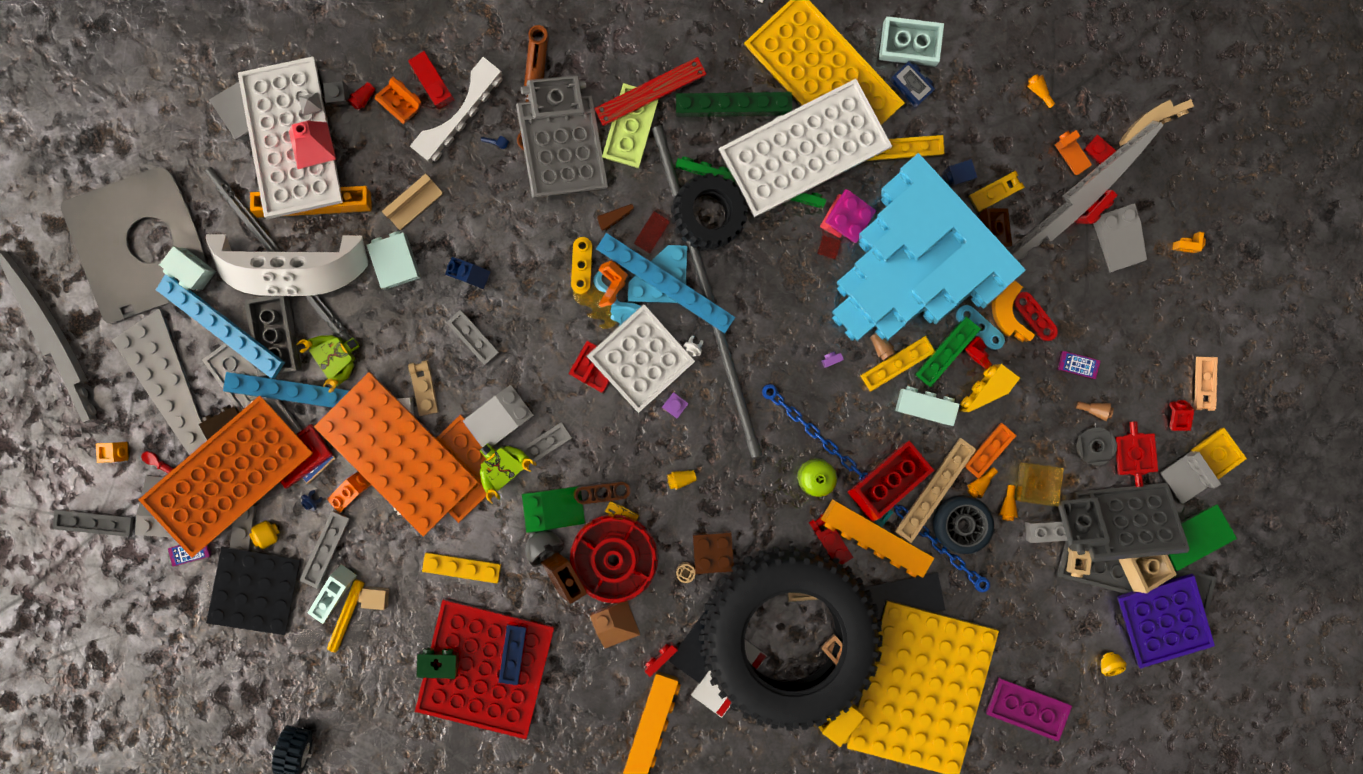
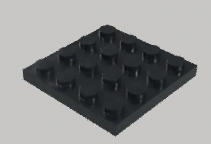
M222 546L206 623L285 635L300 559Z

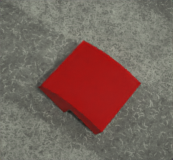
M587 341L568 374L604 394L610 381L587 357L597 347Z

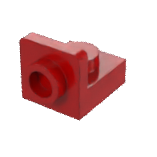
M977 336L969 343L965 350L972 360L987 370L992 365L988 359L989 355L985 351L987 346Z
M1185 400L1170 402L1169 406L1172 409L1170 429L1172 431H1191L1195 411L1193 407Z

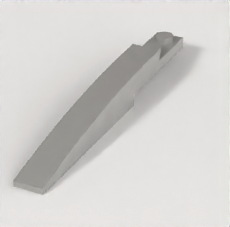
M1153 120L1062 196L1066 202L1008 250L1016 260L1023 259L1028 254V251L1033 247L1039 246L1044 238L1053 241L1075 222L1128 169L1163 127V124Z
M0 250V265L42 355L53 358L82 422L90 423L97 420L96 410L87 398L88 392L82 387V384L88 382L66 337L19 266L7 251Z

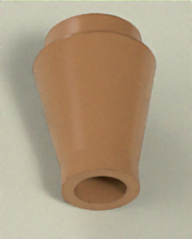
M876 333L870 337L878 357H881L883 361L896 353L895 347L885 338L882 340Z

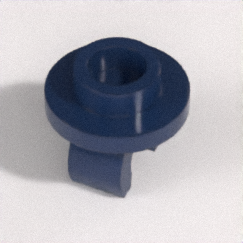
M315 490L310 491L308 496H301V504L308 511H315L317 509L316 505H319L323 499L322 497L318 500L312 499V495L316 492Z

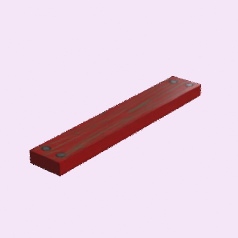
M696 57L594 109L602 125L605 126L706 76V72L699 58Z

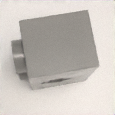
M1062 519L1025 522L1026 541L1030 543L1067 541Z

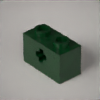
M423 648V651L417 654L416 678L456 679L458 676L459 652H454V649L434 651V648ZM436 659H438L439 663H442L439 667L437 663H434Z

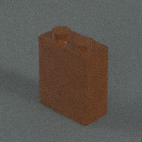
M558 552L541 562L558 594L568 603L572 604L587 594L570 562Z

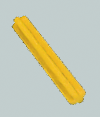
M356 579L352 584L327 647L331 652L336 653L340 647L359 599V593L364 586V582Z

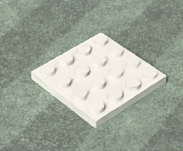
M644 304L587 355L591 362L638 413L695 362Z

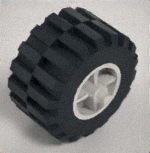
M287 725L282 730L276 746H273V774L303 773L308 758L312 756L310 754L312 745V732L310 730Z

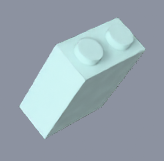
M396 231L389 234L388 238H375L371 240L370 244H367L381 289L387 290L421 278L405 233Z

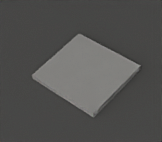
M239 82L209 99L210 104L213 105L236 141L249 133Z

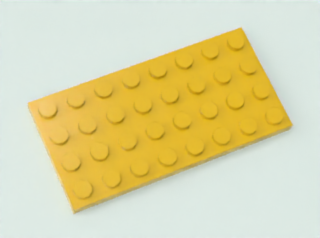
M790 0L744 42L748 50L788 92H792V97L801 106L854 79H857L881 125L904 105L903 100L810 0Z

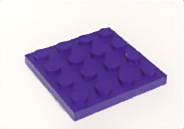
M1193 574L1166 581L1148 593L1133 591L1117 596L1139 668L1215 646Z

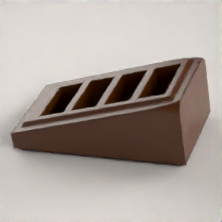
M633 204L597 216L602 233L635 210Z

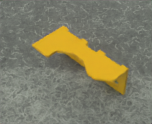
M610 501L605 510L608 514H614L609 511L611 509L616 512L615 514L629 516L635 520L639 517V514L614 501Z

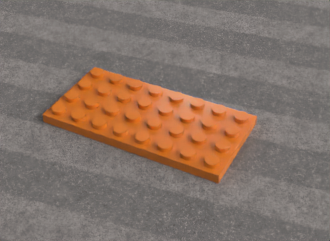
M368 372L314 426L423 537L479 482L371 372Z
M260 395L139 498L138 501L193 558L312 455L313 452Z

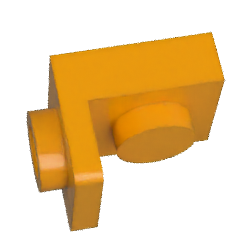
M1204 232L1195 233L1193 239L1181 238L1179 241L1173 242L1172 250L1189 253L1202 251L1206 242Z
M96 443L97 463L128 461V443Z

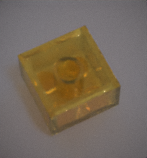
M1020 462L1015 500L1059 507L1064 468Z

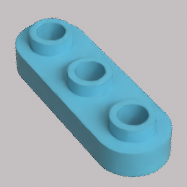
M964 305L957 309L956 319L959 323L964 318V312L968 311L970 314L969 319L977 326L983 324V331H979L975 337L979 336L987 348L997 350L1004 345V335L972 306ZM994 336L998 338V343L996 344L992 341Z

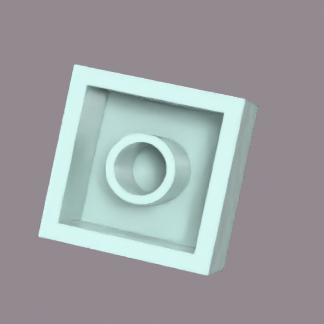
M173 246L159 264L164 269L163 272L171 278H177L180 281L179 285L187 290H203L216 273L209 265L182 247Z

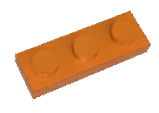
M1000 423L971 456L965 468L979 479L1017 435L1003 423Z

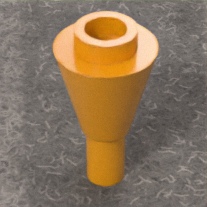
M1036 74L1028 80L1029 84L1027 87L1043 99L1049 108L1054 106L1055 102L1049 95L1044 76Z
M992 467L985 475L968 484V493L974 498L982 499L991 482L990 480L998 471Z
M1008 485L1007 496L999 513V516H1002V520L1014 521V518H1018L1014 498V485Z

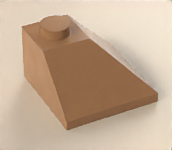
M628 601L614 603L590 614L595 631L604 648L640 635Z

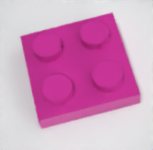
M845 189L825 222L850 241L857 243L859 233L867 227L876 210L851 191Z

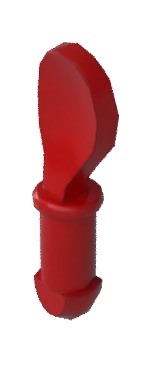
M145 451L141 455L145 463L157 466V469H161L168 474L174 469L164 463V461L160 462L157 455L153 452Z

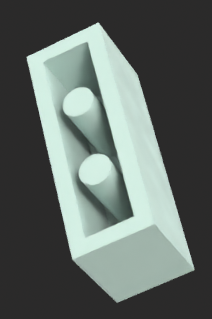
M909 386L906 389L900 390L895 411L954 426L960 405L954 403L955 399L946 396L943 399L936 398L937 394L925 391V394L917 393L918 389Z

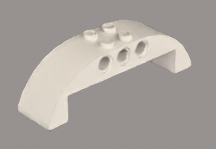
M206 234V241L220 277L231 287L254 295L311 296L328 293L355 280L368 266L362 236L343 235L339 252L231 251L226 234Z

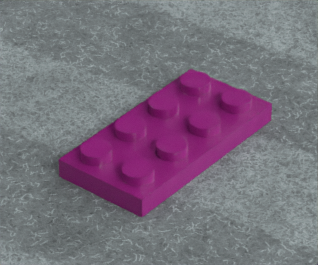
M999 677L986 714L1059 742L1072 705Z

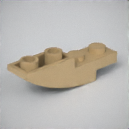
M1190 99L1174 107L1171 100H1168L1150 110L1127 130L1119 142L1120 146L1127 143L1153 120L1165 124L1171 121L1170 117L1177 115L1179 118L1188 114V109L1194 107L1192 100Z

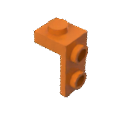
M1068 130L1059 136L1060 141L1054 145L1074 175H1078L1089 168L1092 163L1076 141L1080 137L1077 130L1072 133Z
M612 260L601 264L598 269L611 281L610 286L598 304L600 307L610 306L616 301V295L625 286V280L628 276L620 268V265Z
M356 472L347 478L327 500L338 513H341L358 495L367 490L371 484L359 472Z

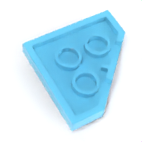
M668 245L651 262L686 285L687 246ZM637 276L633 277L628 283V302L677 303Z

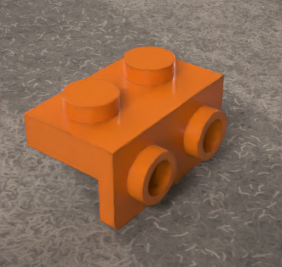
M395 77L390 78L389 84L375 96V100L403 125L419 111L421 105L419 97L415 93H411L404 83Z

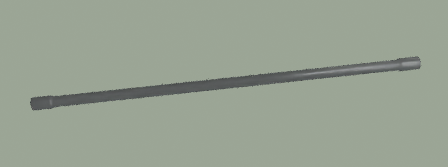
M663 125L652 128L656 145L659 148L674 198L681 188L667 145ZM687 241L703 296L716 304L699 247L694 248ZM713 326L747 438L751 458L761 456L762 451L754 432L726 336Z

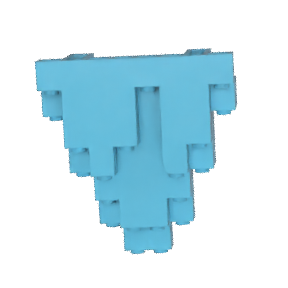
M917 153L900 168V173L882 188L881 201L886 208L877 215V219L859 233V245L867 253L855 263L849 272L837 281L839 286L837 290L843 297L847 295L848 298L832 311L834 315L832 319L839 327L843 325L846 328L845 334L852 341L855 339L858 342L874 327L877 329L875 331L882 340L885 338L889 341L922 311L924 312L923 317L930 324L933 322L936 325L970 295L973 297L971 299L978 308L981 306L984 309L1026 270L927 161Z

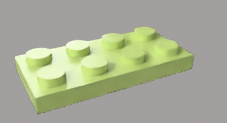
M623 83L620 95L636 87ZM659 99L612 122L602 155L604 159L635 168L640 167Z

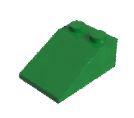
M578 486L523 493L522 501L526 533L585 524L583 504L578 503L573 496L574 490ZM582 491L578 493V499L583 500Z

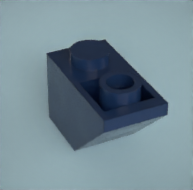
M452 257L447 265L445 275L484 289L491 271Z

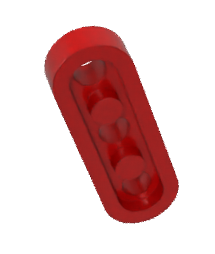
M1020 292L1013 302L1014 307L1041 340L1051 341L1055 339L1058 334L1056 325L1030 293ZM1021 298L1025 299V305L1020 304ZM1033 313H1035V314L1037 315V319H1036V320H1033V319H1032V314H1033ZM1045 328L1049 330L1048 335H1045L1043 332Z

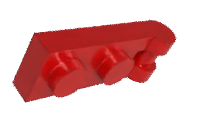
M823 513L820 515V518L815 521L813 519L809 524L831 559L836 557L840 560L839 563L843 565L854 557L836 529L832 531L826 528L821 532L819 527L826 523L821 520L824 515Z

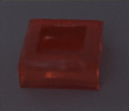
M823 235L817 254L835 260L841 241Z

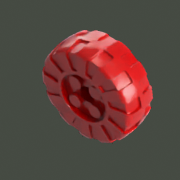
M609 514L591 520L578 532L571 547L570 564L589 596L601 602L622 603L639 596L651 584L658 567V550L653 536L639 521L625 515ZM610 555H617L619 562L611 564L608 561V557Z

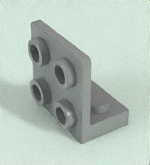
M1191 451L1160 472L1182 504L1207 487L1216 488L1221 485L1200 452Z

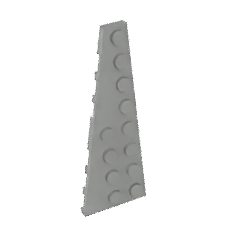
M157 309L112 341L185 450L191 455L207 441L198 425L203 420L196 407V400L192 396L184 367L176 352V345L172 341L169 326L164 319V312L162 309Z

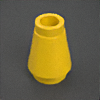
M694 470L673 471L671 474H668L670 489L678 490L695 482L696 475Z

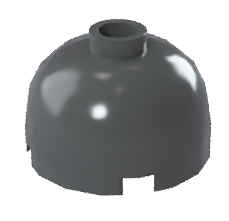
M535 531L529 535V540L525 545V554L532 567L541 566L543 560L556 552L560 553L564 548L562 546L564 544L552 531Z

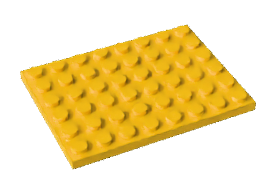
M886 600L881 618L882 631L878 632L879 635L883 636L882 647H878V651L882 652L880 662H875V666L878 668L875 677L870 676L869 678L871 682L868 690L863 689L861 692L863 696L859 700L858 708L865 717L861 726L857 729L855 728L851 733L847 749L943 774H960L999 630Z

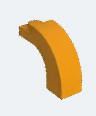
M1014 281L992 301V315L997 327L1005 336H1011L1014 332V337L1019 341L1029 342L1034 338L1035 334L1020 324L1013 314V302L1023 286Z

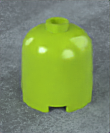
M814 458L802 464L798 471L797 478L800 487L811 496H827L836 486V471L830 463L823 459Z

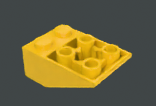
M1002 364L990 366L983 372L985 376L981 382L978 380L973 385L971 395L969 397L966 396L961 401L960 405L962 407L959 411L971 412L1009 394L1020 377Z

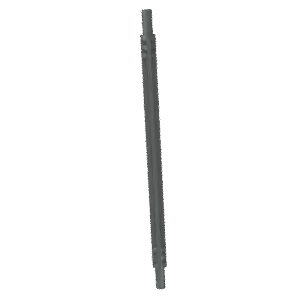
M212 167L208 168L205 172L216 184V189L268 252H283L227 182L222 181ZM319 295L305 296L336 336H340L344 342L351 339L345 331L346 328Z

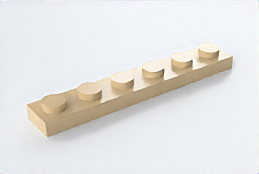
M962 438L957 440L894 531L909 543L914 541L976 451L973 446Z

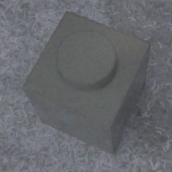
M343 81L323 83L325 103L330 107L350 105L348 102V86Z

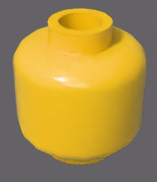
M265 520L253 526L249 536L255 547L259 546L261 549H265L278 541L277 534L280 532L275 523L271 525L269 521Z

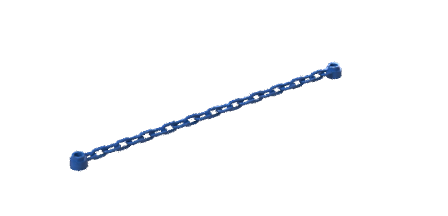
M768 384L763 387L762 395L764 398L773 401L776 405L784 406L787 409V415L793 421H800L805 426V431L812 438H819L823 442L825 450L841 458V464L846 469L859 474V480L868 474L866 472L861 473L857 469V464L849 456H842L838 452L839 448L829 439L825 440L822 438L820 430L814 424L806 423L802 419V414L795 407H788L784 403L783 396L778 393L774 385ZM768 388L773 389L771 396L766 393ZM776 395L781 398L778 402L774 399ZM791 409H793L799 416L794 418L789 412H792ZM813 427L817 432L813 435L808 429ZM830 443L836 449H833L832 452L828 447H826V445H829ZM846 459L853 464L851 468L844 463L847 461ZM902 505L894 506L896 514L903 519L904 516L898 511H901L902 508L908 513V510ZM925 525L923 526L926 531L923 532L924 534L919 532L920 536L928 537L932 541V546L939 553H946L950 557V562L958 570L967 572L968 579L973 583L977 591L986 592L989 590L990 581L987 578L980 576L975 571L970 572L966 568L964 560L958 555H951L946 547L942 548L941 551L935 545L939 540L929 535V529ZM957 558L962 563L960 567L953 560L955 561ZM973 574H975V575L977 576V578H976L975 580H973V579L971 578V577H974ZM984 581L985 587L980 588V583Z

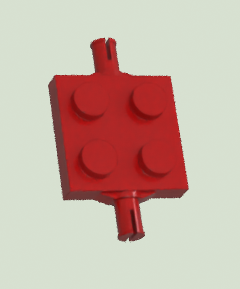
M1138 421L1129 422V434L1115 437L1117 443L1118 475H1134L1135 487H1143V475L1149 472H1158L1155 433H1138Z

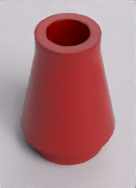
M367 82L349 95L348 102L358 111L361 108L364 109L376 89Z

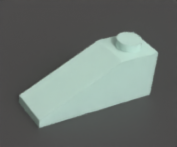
M341 564L328 578L309 609L308 614L323 624L357 575Z

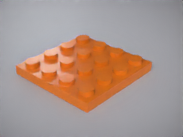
M462 414L436 438L479 481L448 512L458 523L486 497L480 477L481 464L486 458L479 451L482 447L463 423V420L466 418Z

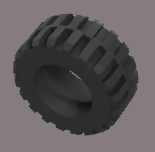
M706 173L704 176L698 175L682 186L673 199L674 205L671 207V213H673L671 218L672 224H676L675 231L677 234L681 233L683 236L681 239L684 242L689 241L691 243L690 246L694 248L698 246L700 250L718 249L733 241L744 229L743 225L747 221L745 213L748 212V206H744L743 203L746 201L745 197L739 194V186L734 187L732 185L733 181L729 178L724 180L723 175L717 174L713 176V173ZM709 195L716 198L722 204L725 211V221L722 226L717 229H708L698 223L693 213V203L698 197Z

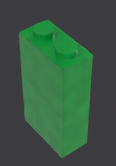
M1218 504L1209 506L1181 522L1190 549L1188 553L1169 554L1168 557L1174 570L1179 571L1237 539Z

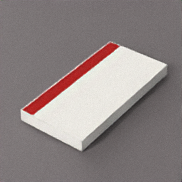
M745 639L747 659L754 668L758 669L767 655ZM708 671L701 683H698L693 690L691 696L722 718L729 709L731 701L727 697L721 699L718 695L721 691L717 684L711 685V671Z

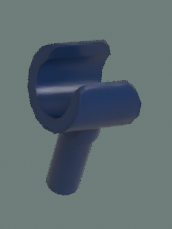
M501 135L498 140L481 137L482 142L491 143L501 149H505L509 143Z

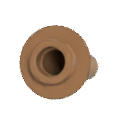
M1078 401L1076 409L1089 411V413L1104 421H1107L1108 418L1111 419L1114 411L1111 403L1088 404Z

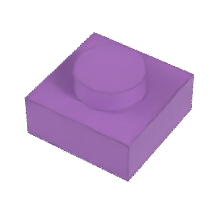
M834 351L824 355L825 360H822V364L826 368L844 359L841 353L836 354Z
M673 392L662 408L677 419L688 403Z

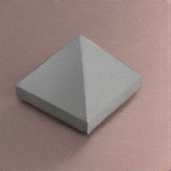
M318 92L299 97L303 116L322 111Z

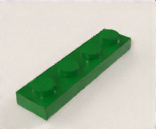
M965 316L915 375L931 387L981 328Z

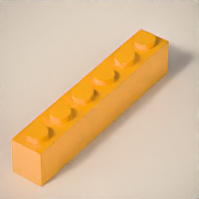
M367 186L340 187L343 203L285 216L372 211L371 192ZM250 192V211L257 218L264 217L260 192Z
M833 499L821 520L826 522L825 527L832 531H835V529L842 532L841 536L850 541L854 538L858 541L857 545L865 550L868 547L875 550L874 555L881 559H884V557L891 560L890 564L899 569L903 566L907 569L906 573L915 578L917 575L923 578L934 560V557Z
M656 671L623 774H648L650 767L654 768L657 759L654 754L656 749L660 750L663 741L660 736L662 731L666 732L669 723L666 718L668 713L673 711L675 702H672L674 694L678 695L681 684L678 683V677Z

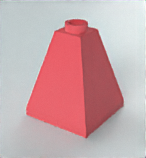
M304 121L291 125L289 135L298 169L336 160L327 122Z

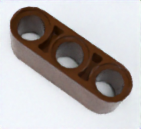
M623 481L582 485L574 490L573 496L580 504L622 500L629 496L630 487ZM619 485L625 486V493L622 495H617L616 488ZM604 487L607 493L604 497L600 498L597 496V491L599 488ZM581 490H586L588 493L587 498L584 500L578 499V493Z

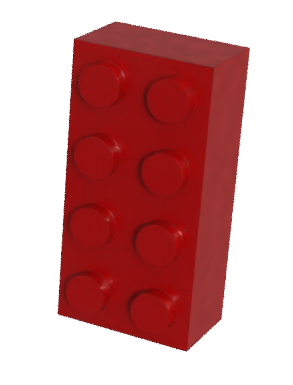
M909 440L899 446L847 492L873 522L887 513L929 476L934 469Z

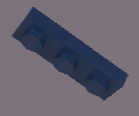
M507 624L498 683L518 685L527 629L525 626Z

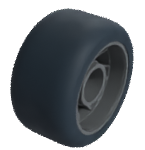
M958 495L945 500L938 507L933 520L934 532L939 542L947 549L959 554H972L982 550L990 542L994 533L995 524L990 509L979 499L966 495ZM961 519L966 521V526L963 529L958 527Z

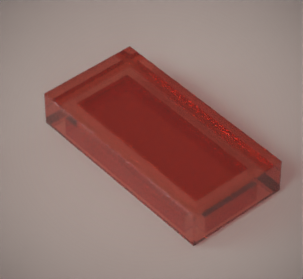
M653 211L634 245L651 254L670 221Z

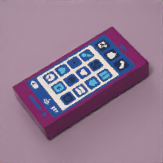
M1062 351L1057 370L1096 379L1101 361Z
M180 545L167 548L172 567L212 556L209 545L204 547L193 558Z

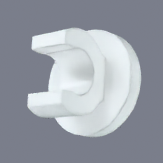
M691 336L683 348L691 357L700 356L703 340L699 344L693 343L694 336Z

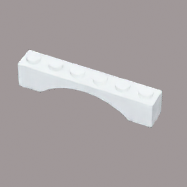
M482 57L471 71L469 92L459 111L444 124L422 131L410 147L429 163L436 162L442 155V149L445 146L448 147L453 142V136L456 132L462 131L466 126L465 121L469 116L473 117L476 114L478 105L489 98L491 94L489 92L492 88L498 87L502 82V72Z

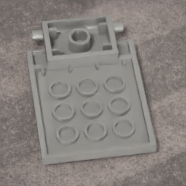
M577 75L528 80L527 86L521 87V94H528L529 102L517 103L516 107L532 198L606 189L608 187L592 96L581 97L580 89L586 88L585 80L579 81Z

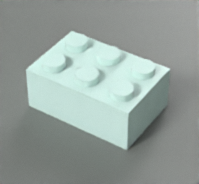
M886 16L882 28L879 60L907 63L909 61L911 64L936 67L940 62L944 23Z

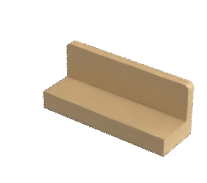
M424 174L382 212L399 230H402L442 196L443 192L427 174Z

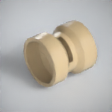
M682 562L678 565L676 570L678 580L683 583H689L695 578V568L691 563Z

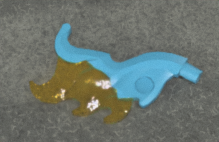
M598 271L594 276V283L590 290L584 295H578L573 291V298L578 304L592 309V313L586 314L588 317L605 321L599 327L609 329L615 326L617 322L621 325L641 306L635 303L620 302L616 299L612 305L600 307L598 304L607 291L608 286L602 282L603 274Z

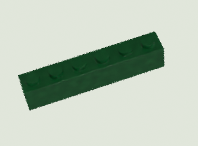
M792 92L676 93V117L781 116L792 111Z

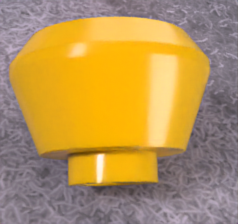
M1114 652L1106 653L1101 660V673L1105 676L1118 675L1126 670L1127 663L1119 654H1114Z

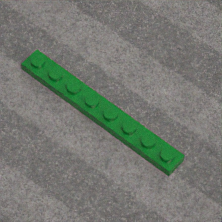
M688 157L677 159L676 169L702 176L706 173H713V176L720 174L724 176V180L729 178L733 181L732 184L737 185L728 168H712V164L706 162L694 163L693 159ZM814 192L811 195L802 193L790 199L821 209L824 208L826 199L822 198L823 195Z

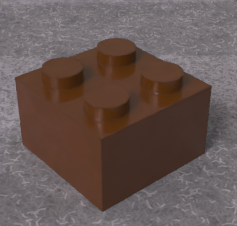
M731 531L693 533L696 574L733 571L731 569L734 565Z

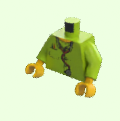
M320 335L308 339V341L302 339L297 343V345H305V349L300 350L301 353L306 352L309 347L312 348L309 352L328 378L323 387L327 384L332 385V388L328 391L329 393H332L336 386H339L350 377L354 368L353 362L356 360L351 352L360 347L354 338L344 342L340 337L333 335Z
M487 443L479 450L486 458L481 464L480 469L481 483L486 492V499L493 504L491 498L495 495L499 500L500 495L497 492L523 469L531 472L529 464L532 463L536 466L537 463L529 459L521 449L501 446L495 451Z

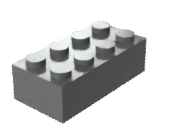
M267 296L245 300L251 337L285 362L278 375L302 371L289 296ZM256 367L258 377H268Z

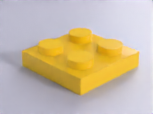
M1220 428L1191 449V451L1200 452L1217 479H1220L1247 459L1225 428Z

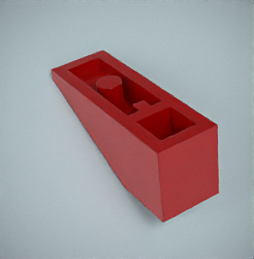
M425 51L408 60L438 110L455 100Z

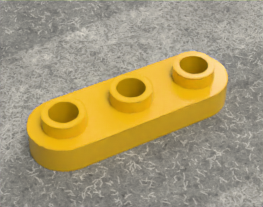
M579 237L573 243L571 287L578 295L586 294L591 287L593 247L591 241L586 237ZM584 243L586 244V248L580 249L579 245ZM584 262L585 266L584 268H579L578 264ZM583 281L584 286L578 287L577 283Z

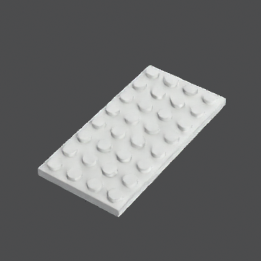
M312 56L238 72L263 213L266 220L343 203L335 160L298 169L289 135L292 124L304 121L327 122L315 58ZM318 92L322 111L303 116L299 97Z
M854 79L720 147L719 151L755 218L890 149L892 145L857 79Z

